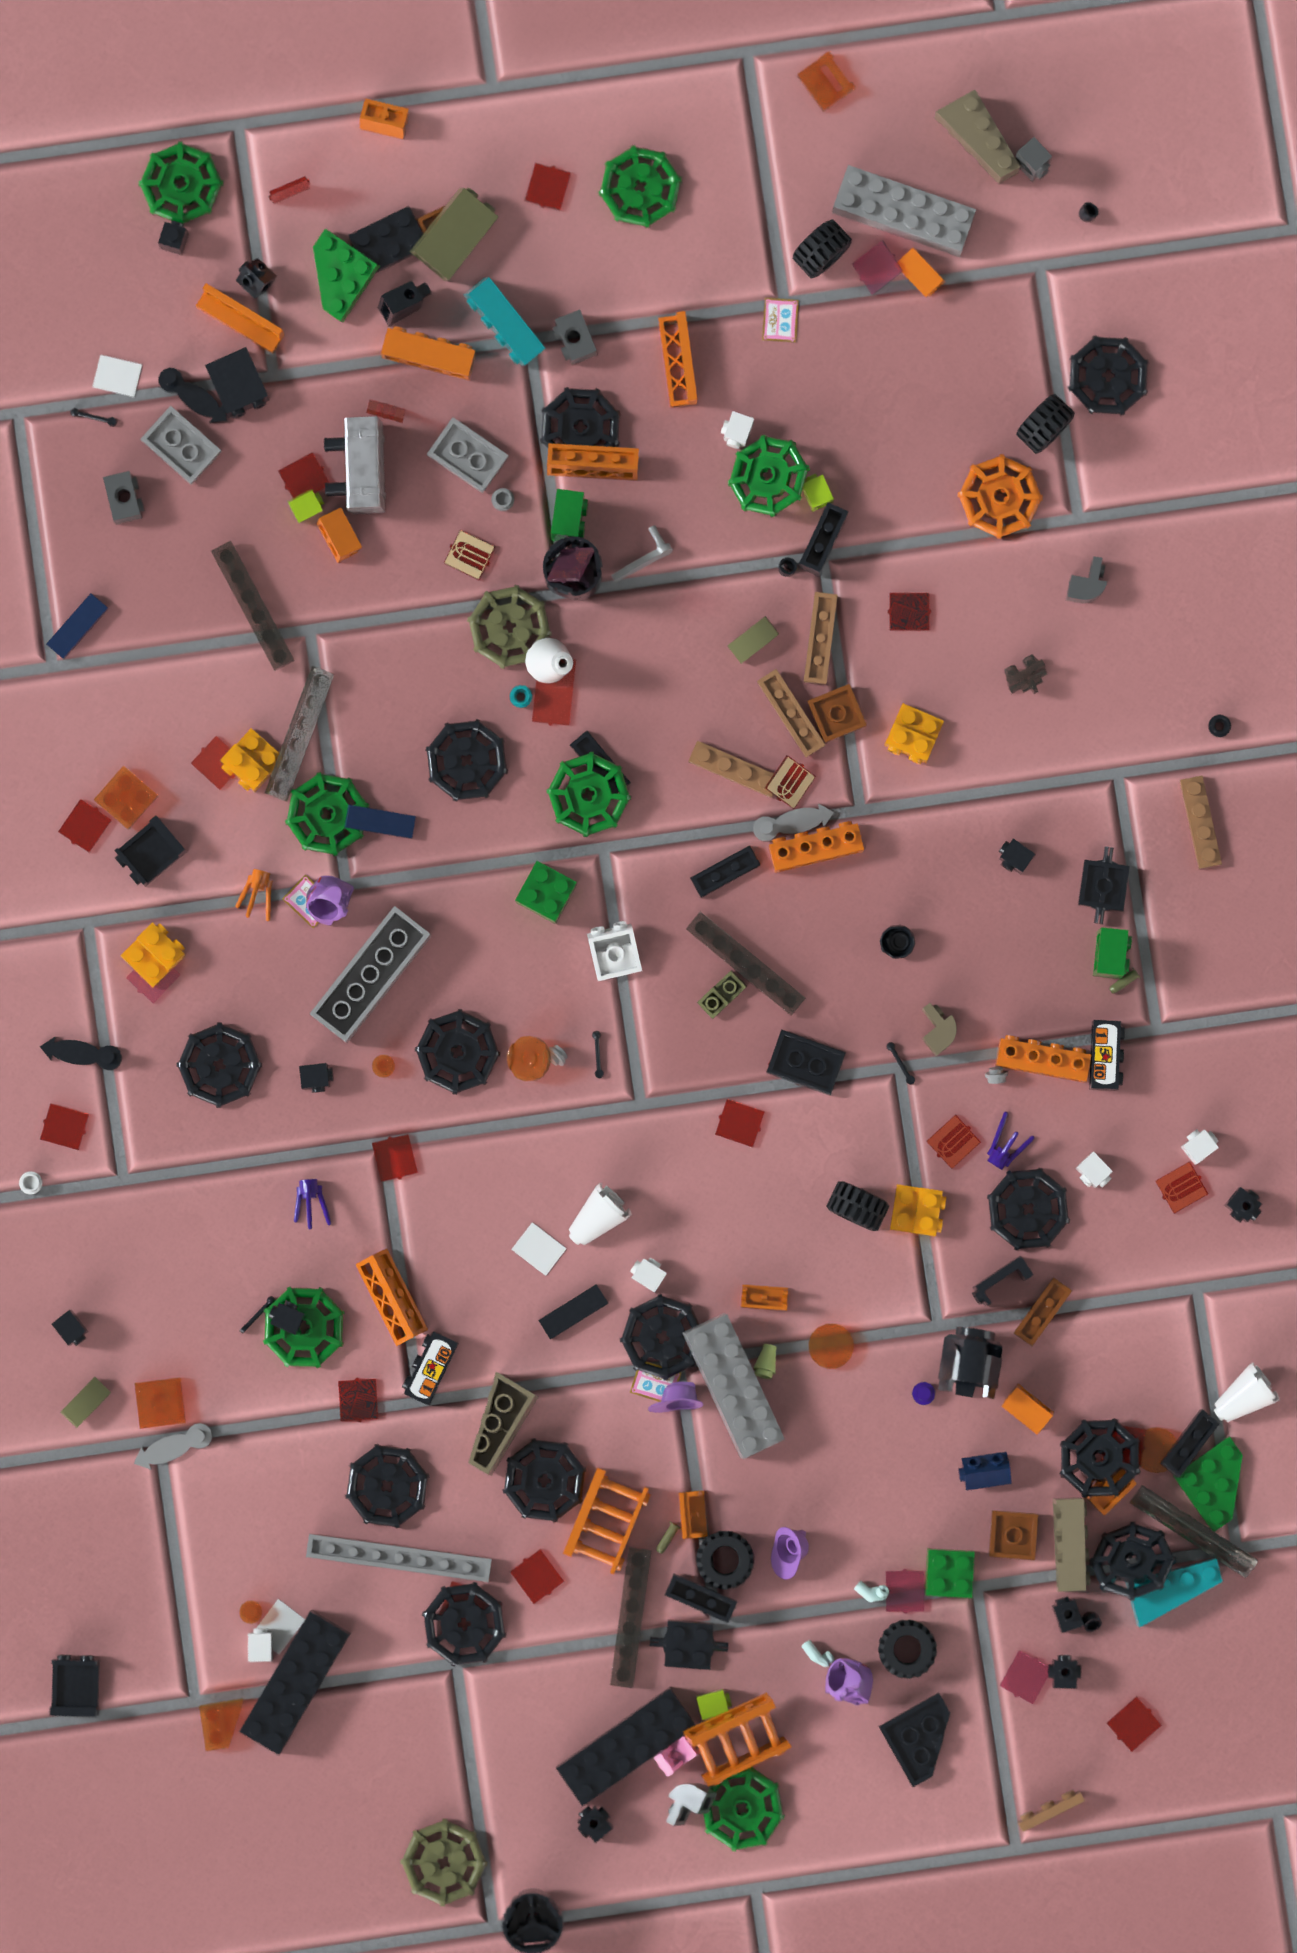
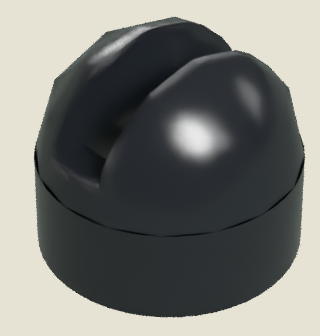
M1086 202L1080 208L1078 214L1082 221L1091 222L1098 216L1099 211L1093 203Z
M789 557L783 558L778 565L779 573L784 577L792 576L797 570L796 561Z
M1086 1612L1082 1617L1084 1628L1088 1632L1096 1631L1102 1625V1621L1096 1612Z

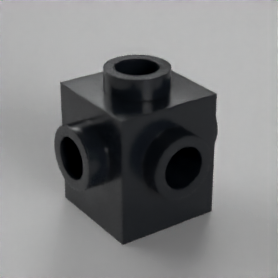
M256 258L252 262L246 261L239 268L240 274L236 281L255 299L269 289L277 276L265 263Z
M1238 1187L1224 1205L1232 1211L1230 1216L1239 1223L1242 1220L1245 1223L1249 1222L1250 1219L1255 1221L1262 1212L1259 1209L1262 1205L1258 1201L1260 1197L1249 1189L1247 1192L1242 1187ZM1244 1202L1248 1205L1247 1210H1244L1242 1207Z
M1058 1655V1659H1052V1664H1048V1678H1052V1687L1077 1689V1679H1081V1665H1077V1660L1072 1659V1655ZM1063 1668L1068 1669L1066 1675L1061 1674Z
M596 1805L592 1808L587 1806L578 1814L581 1818L578 1820L580 1826L577 1829L585 1838L590 1836L595 1844L613 1829V1825L608 1821L610 1815L603 1807L598 1809ZM595 1819L598 1821V1824L593 1826L590 1824V1821Z

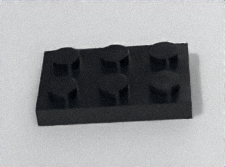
M407 206L348 236L355 249L380 265L376 272L378 273L413 256L410 251L422 237L423 233L410 207Z

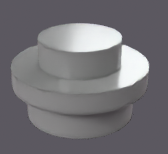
M500 488L492 495V504L499 511H507L514 504V496L508 489Z
M554 1045L547 1049V1058L552 1064L563 1066L566 1063L565 1060L568 1056L561 1047Z
M1002 1067L989 1068V1072L985 1073V1077L990 1084L1004 1083L1008 1076V1072L1003 1071Z

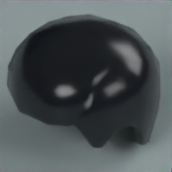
M901 924L891 925L883 931L880 938L882 952L893 959L907 957L912 953L916 944L913 932Z

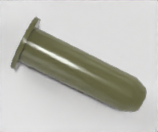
M1132 968L1133 970L1110 986L1109 989L1112 994L1119 992L1138 977L1141 979L1134 968Z
M671 1521L669 1522V1528L656 1549L661 1554L665 1552L678 1529H682Z

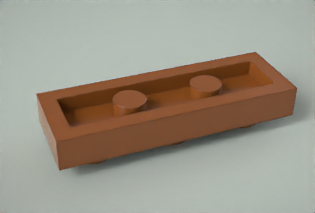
M1053 1277L1013 1334L1032 1347L1072 1290Z

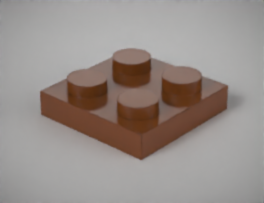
M850 684L807 701L824 743L867 726Z
M992 1510L988 1556L1035 1560L1038 1514Z

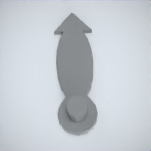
M818 804L819 809H795L784 813L776 820L768 816L761 817L755 822L753 832L759 840L764 842L770 841L778 833L797 834L817 827L821 822L823 827H825L834 812Z
M194 1424L189 1428L186 1435L176 1434L162 1438L149 1446L145 1452L143 1447H141L134 1464L152 1470L150 1464H162L172 1461L186 1453L190 1447L205 1448L212 1441V1431L205 1424Z

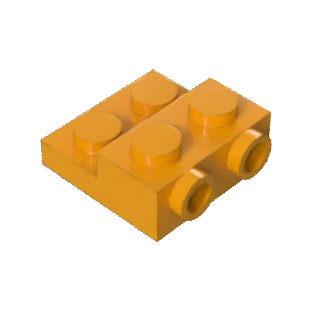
M902 703L884 746L888 747L887 751L900 756L901 753L908 755V760L914 763H926L944 720Z
M250 728L220 761L223 764L221 768L229 776L236 775L240 779L238 783L246 791L251 789L256 792L285 760V757Z
M153 922L120 955L152 988L185 957V954L182 952L185 949L183 945L176 939L172 942L166 936L169 932L160 923L156 926Z
M897 1184L890 1230L936 1237V1232L941 1233L943 1219H939L940 1210L945 1209L946 1196H942L943 1191Z

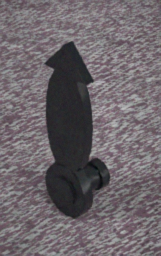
M166 368L160 373L158 382L163 391L177 393L181 401L192 411L206 418H212L209 423L227 422L223 405L219 407L217 401L201 387L190 382H184L182 374L177 369Z
M56 1036L40 1046L51 1061L52 1056H55L61 1061L75 1065L97 1063L105 1070L117 1069L122 1062V1054L114 1046H105L98 1050L91 1044L77 1040H60L55 1042Z

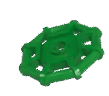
M178 141L176 145L157 153L152 152L149 155V162L142 179L138 181V186L143 191L150 208L149 212L152 215L156 214L171 221L184 224L212 212L221 186H223V180L220 179L210 152H203L183 144V141ZM175 154L178 156V159L170 164H165L162 161ZM184 154L194 157L198 161L192 163L184 160ZM158 165L161 168L157 180L151 179ZM204 165L209 173V179H203L199 170ZM181 177L185 178L186 186L177 188L175 180H180ZM158 186L162 197L156 201L151 187ZM204 186H209L211 188L204 201L200 196ZM167 202L178 206V213L163 208L164 204ZM194 202H197L200 206L184 213V207L190 206Z
M631 145L630 149L614 159L606 161L602 185L598 194L599 197L603 198L614 215L615 221L650 228L651 224L670 212H675L680 183L683 181L666 157L667 153ZM638 157L655 161L650 166L646 163H638ZM632 158L633 165L623 171L618 167ZM660 165L669 178L664 180L661 178L657 171ZM613 173L619 176L617 188H610ZM637 182L646 184L644 192L640 190L635 191L634 188ZM664 186H670L667 200L661 198ZM618 194L624 205L619 208L612 196ZM656 204L662 206L657 211L648 215L647 210ZM629 208L642 211V216L628 214L627 211Z
M765 434L761 435L760 439L740 452L737 451L735 453L736 459L730 480H728V486L732 488L743 511H753L775 517L777 513L797 500L800 501L802 499L801 493L810 468L809 465H806L798 451L796 442L767 437ZM769 446L780 448V453L769 452ZM761 449L760 456L757 458L753 457L752 459L749 458L750 455ZM789 454L796 464L791 467L785 459ZM745 462L747 464L744 476L740 477ZM771 470L773 476L768 481H766V478L763 477V474L768 473V471ZM792 474H797L795 485L792 489L789 487ZM743 484H747L751 492L747 496L741 487ZM785 491L789 494L775 504V497L782 496ZM756 497L766 498L767 505L754 503Z
M591 751L589 754L565 762L561 761L549 789H546L556 816L555 821L558 824L561 823L582 834L583 837H588L591 834L612 827L616 828L628 801L631 800V795H629L621 771L622 767ZM587 764V771L575 775L572 770L573 768ZM594 765L609 771L608 774L604 777L594 772ZM567 774L571 778L565 790L559 789ZM613 777L615 778L619 794L612 793L609 780ZM586 788L595 793L591 801L588 798H583L582 794L586 793ZM558 795H565L568 805L567 810L563 811ZM611 800H619L612 815H610L606 810L610 806ZM572 812L584 818L583 824L568 816ZM602 814L605 818L604 821L590 825V818Z
M318 772L316 776L295 790L292 789L290 792L292 795L285 824L290 827L302 845L303 850L318 851L338 856V853L364 837L361 830L344 828L348 803L343 797L344 793L348 791L356 803L354 806L370 807L369 803L365 802L352 783L353 779L325 775ZM324 784L340 786L338 792H331L325 790ZM318 785L319 792L310 798L304 795ZM300 800L306 803L303 816H297ZM324 808L333 810L330 820L321 818ZM305 821L312 831L308 837L299 826V823ZM345 829L351 833L336 843V835ZM316 835L328 837L330 845L314 842Z
M287 1287V1290L268 1308L265 1307V1339L263 1343L279 1357L285 1367L310 1366L320 1368L321 1364L340 1346L343 1347V1315L345 1312L332 1301L321 1287L318 1289ZM296 1297L313 1298L311 1304H298ZM290 1300L291 1303L298 1305V1311L306 1314L304 1320L307 1325H310V1330H306V1334H302V1331L299 1329L297 1335H294L280 1328V1334L274 1335V1325L270 1324L272 1319L268 1318L274 1305L278 1306L279 1303L285 1304L286 1301ZM319 1301L331 1312L329 1315L325 1316L316 1307ZM334 1319L332 1337L327 1335V1321ZM280 1339L286 1341L291 1347L289 1353L287 1354L276 1341ZM324 1339L330 1342L321 1353L317 1354L315 1348ZM296 1350H310L311 1357L294 1356Z
M752 1766L724 1779L719 1785L709 1786V1788L717 1792L723 1784L726 1791L719 1801L714 1799L712 1806H718L720 1820L714 1822L711 1808L708 1813L703 1814L706 1827L704 1831L706 1834H711L734 1852L737 1849L767 1845L768 1839L781 1820L785 1818L778 1790L779 1784L777 1782L774 1783ZM745 1777V1784L730 1786L728 1782L731 1779ZM751 1778L766 1789L760 1793L750 1786ZM769 1794L773 1811H766L763 1797ZM743 1802L747 1803L746 1808L748 1812L738 1814L736 1805ZM764 1817L771 1818L763 1832H761L758 1826ZM724 1824L734 1831L733 1838L718 1828ZM754 1831L756 1837L739 1840V1833Z

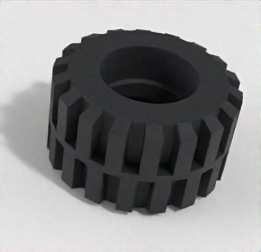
M832 219L821 224L806 237L795 250L792 259L812 279L828 270L847 251L852 239Z
M1056 394L1050 395L1021 424L1016 436L1035 454L1040 453L1069 425L1074 418L1075 412Z
M844 1181L837 1182L826 1205L832 1213L870 1231L879 1230L890 1207L883 1199Z
M718 1531L704 1539L698 1549L696 1562L701 1577L708 1584L715 1588L727 1590L742 1585L750 1577L754 1567V1554L750 1544L741 1535L732 1531ZM722 1546L733 1548L739 1556L737 1568L728 1574L716 1571L712 1565L714 1551Z
M909 1619L899 1620L883 1631V1635L879 1640L878 1652L881 1662L890 1673L899 1678L912 1679L920 1677L923 1673L929 1671L931 1665L933 1666L935 1656H937V1644L933 1634L923 1624ZM910 1635L920 1642V1656L911 1663L901 1662L895 1656L894 1645L902 1636Z

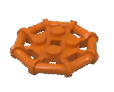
M999 454L996 458L976 465L972 464L962 489L958 492V498L962 502L969 521L968 525L996 536V539H1001L1002 536L1031 527L1030 523L1039 503L1043 501V495L1040 494L1032 473L1033 469L1030 466H1024L1005 457L1004 454ZM998 466V473L987 477L983 473ZM1007 467L1020 474L1017 478L1011 477L1004 472V468ZM978 477L982 481L978 492L971 491ZM1023 479L1026 480L1030 491L1029 494H1024L1020 484ZM1000 490L1001 493H1006L1007 496L1004 497L1003 502L994 498L997 495L996 491ZM977 498L981 509L977 514H975L970 499ZM1023 500L1030 501L1023 515L1019 512ZM985 514L989 518L996 519V526L981 520V518ZM1015 516L1018 520L1003 526L1002 520Z

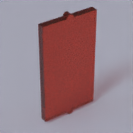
M573 659L572 669L559 681L542 683L536 680L532 722L548 723L549 726L553 724L569 726L576 659Z

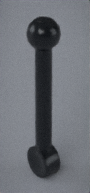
M73 408L70 411L73 417L81 416L105 422L111 427L117 423L114 417L108 419L80 412L77 408Z
M594 1031L592 1037L595 1040L597 1068L595 1076L596 1078H602L604 1073L601 1070L599 1046L601 1033Z
M893 1042L887 1043V1049L892 1052L906 1076V1083L909 1085L913 1084L915 1078L910 1076L895 1050V1044Z
M272 1296L268 1297L264 1306L239 1331L243 1334L264 1312L265 1307L268 1308L275 1301V1298Z

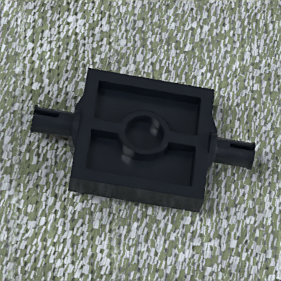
M1104 847L1103 860H1084L1078 905L1091 907L1096 910L1095 924H1098L1099 920V924L1103 925L1105 911H1124L1130 866L1119 865L1112 861L1113 847Z
M668 1619L667 1632L664 1638L650 1637V1647H663L664 1667L710 1670L711 1657L714 1651L728 1652V1642H715L713 1636L714 1623Z

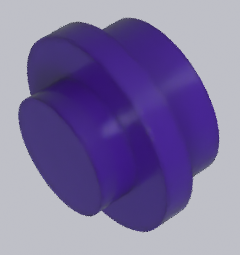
M920 1382L914 1386L912 1396L916 1403L927 1405L934 1400L935 1390L931 1384Z

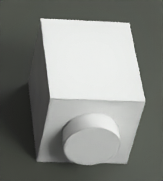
M253 1628V1633H248V1662L272 1661L273 1632H267V1628Z

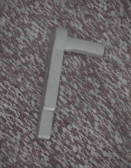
M655 525L648 529L657 544V549L612 574L614 582L637 572L673 551L670 543L665 544Z

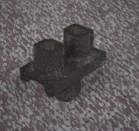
M1031 654L1023 660V664L1026 667L1024 670L1019 672L1015 665H1011L1004 670L1011 694L1020 689L1023 693L1031 690L1033 694L1038 693L1037 685L1043 683L1042 677L1047 675L1046 666L1043 660L1039 661Z

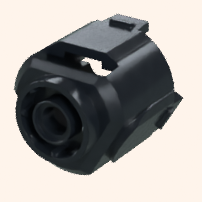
M565 537L556 541L550 546L543 560L544 580L547 587L553 593L574 601H583L591 597L599 589V582L602 580L601 567L603 565L598 549L590 541L581 537ZM566 547L568 548V549H566L563 553H561L558 557H556L553 561L551 560V559L554 558L557 554H559L561 551H563ZM567 574L575 575L577 579H570Z
M956 1327L955 1334L947 1335L943 1342L938 1374V1390L952 1391L953 1384L956 1383L955 1395L972 1398L975 1387L984 1388L983 1397L994 1399L996 1389L998 1388L1003 1350L1002 1345L994 1341L996 1333L975 1328Z
M526 1889L514 1896L510 1905L507 1906L503 1915L502 1931L509 1945L518 1952L544 1953L550 1950L561 1936L564 1923L563 1914L549 1894L544 1893L541 1889ZM534 1912L539 1914L540 1922L534 1917ZM530 1913V1919L527 1922V1915ZM545 1942L540 1944L525 1945V1943Z

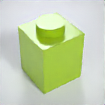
M814 474L805 479L803 492L812 512L825 507L828 502L833 503L834 498L823 475L817 476V474Z
M312 489L287 501L298 523L323 511L321 505L324 502L319 492L314 494Z
M723 1689L696 1696L702 1720L728 1711V1707L732 1706L729 1693L724 1694Z

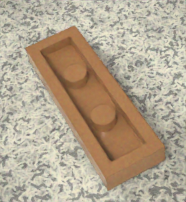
M1070 1790L1061 1795V1800L1055 1803L1053 1800L1041 1805V1810L1035 1813L1031 1810L1020 1816L1021 1820L1017 1821L1021 1831L1024 1832L1084 1802L1082 1794L1079 1791L1074 1792V1790Z

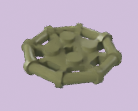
M519 585L492 592H484L483 598L472 615L467 619V622L470 624L475 647L473 650L475 653L478 652L493 661L502 669L507 666L525 663L526 653L529 650L526 643L532 634L538 636L536 641L551 637L552 635L545 611V602L538 600L519 588ZM512 596L511 603L498 606L495 601ZM518 598L532 607L527 611L517 605ZM490 604L493 611L487 620L482 619V614ZM536 613L540 628H533L531 616ZM507 621L516 624L512 633H508V630L503 629ZM479 625L486 626L489 638L482 641ZM491 643L497 645L503 650L501 656L487 647ZM522 648L524 654L508 657V651Z
M443 1819V1821L420 1830L415 1829L412 1832L413 1836L403 1859H400V1864L403 1865L412 1888L411 1892L440 1904V1907H445L446 1904L466 1896H473L485 1866H487V1861L484 1859L476 1838L477 1833L451 1823L447 1819ZM442 1831V1838L429 1843L426 1839L427 1836ZM448 1831L464 1839L461 1843L447 1838ZM419 1843L423 1844L425 1849L421 1858H413ZM468 1843L475 1858L474 1860H468L463 1847ZM447 1856L448 1862L451 1864L449 1867L445 1866L442 1869L437 1860ZM413 1865H420L424 1875L422 1880L418 1881ZM467 1866L475 1867L469 1881L464 1880L463 1875ZM431 1882L441 1887L440 1894L425 1888V1884ZM459 1882L463 1887L446 1894L447 1886Z

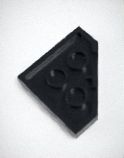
M939 1692L879 1725L882 1734L912 1787L933 1777L950 1716V1712Z

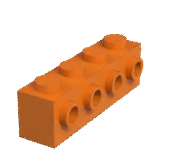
M394 326L393 329L387 328L381 350V357L383 359L465 380L470 379L476 357V352L472 349V346L464 343H459V346L450 344V340L444 338L430 339L427 334L415 332V335L406 333V329Z
M852 821L839 824V828L831 830L830 826L816 829L817 833L808 835V832H801L795 834V838L786 840V837L773 839V844H769V851L775 873L863 852L864 847L858 823L852 824Z
M1006 1035L1005 1039L1001 1038L999 1040L995 1067L1083 1083L1087 1082L1091 1054H1086V1049L1073 1047V1051L1064 1050V1045L1054 1043L1047 1047L1042 1046L1041 1041L1028 1039V1043L1020 1042L1019 1037Z

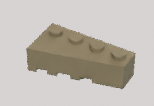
M976 90L936 111L935 119L964 146V149L979 162L998 184L1019 172L1020 165Z
M1081 1497L1052 1498L1057 1591H1086V1585H1090L1089 1571L1086 1572V1562H1089L1088 1548H1085V1539H1088V1528L1084 1520V1516H1087L1086 1502Z

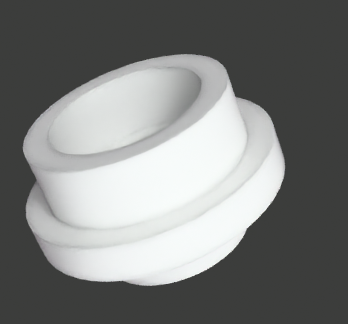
M26 1172L21 1176L19 1186L24 1193L35 1194L42 1187V1178L36 1172Z

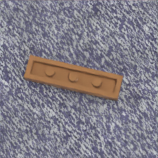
M815 592L804 675L805 683L826 685L837 594Z
M777 669L757 681L806 758L825 746Z
M700 741L696 742L689 758V763L772 798L774 793L767 789L776 774Z
M1203 775L1182 779L1179 782L1198 869L1221 865L1222 862Z

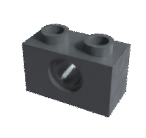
M1033 137L1017 151L1015 158L1020 165V169L1033 182L1036 178L1042 179L1049 172L1048 169L1051 166L1052 155Z
M581 310L555 319L556 326L553 327V331L557 340L562 339L564 347L561 350L566 361L570 359L571 364L574 365L597 356V350ZM575 333L580 336V340L577 343H571L567 339L568 336Z
M130 471L103 477L114 523L121 524L141 519V512L145 510L142 498L137 499L135 490L139 489L136 476L132 477ZM123 492L131 494L127 502H120L119 496Z

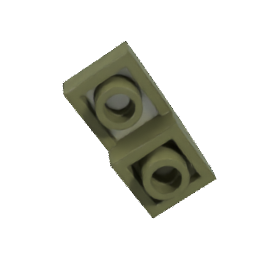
M765 616L727 646L738 661L743 663L778 636L779 633Z
M731 970L697 1003L713 1019L748 986Z
M94 1377L60 1413L77 1428L111 1392Z

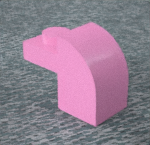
M684 1735L659 1752L654 1758L668 1777L684 1763L698 1755L700 1750L698 1746L692 1747Z

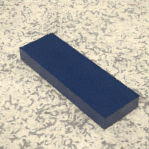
M90 593L46 645L64 660L104 615L108 607Z
M348 805L344 828L412 839L416 816Z

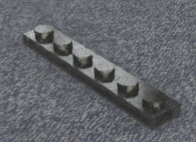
M229 541L213 549L211 552L274 671L295 661L232 542Z
M315 666L311 667L265 794L285 802L288 801L334 674Z
M699 912L686 928L690 934L790 1016L806 999L702 912Z
M1143 1485L1129 1502L1244 1578L1250 1574L1259 1561Z
M628 1548L610 1682L612 1686L633 1688L651 1557V1550Z

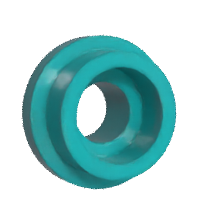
M518 685L511 690L510 701L517 708H525L532 701V692L528 687ZM519 693L525 694L523 701L517 699Z

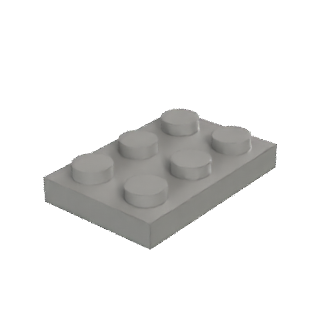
M172 406L163 413L141 438L144 444L191 485L222 452Z
M453 417L427 453V456L481 493H484L509 457V455Z

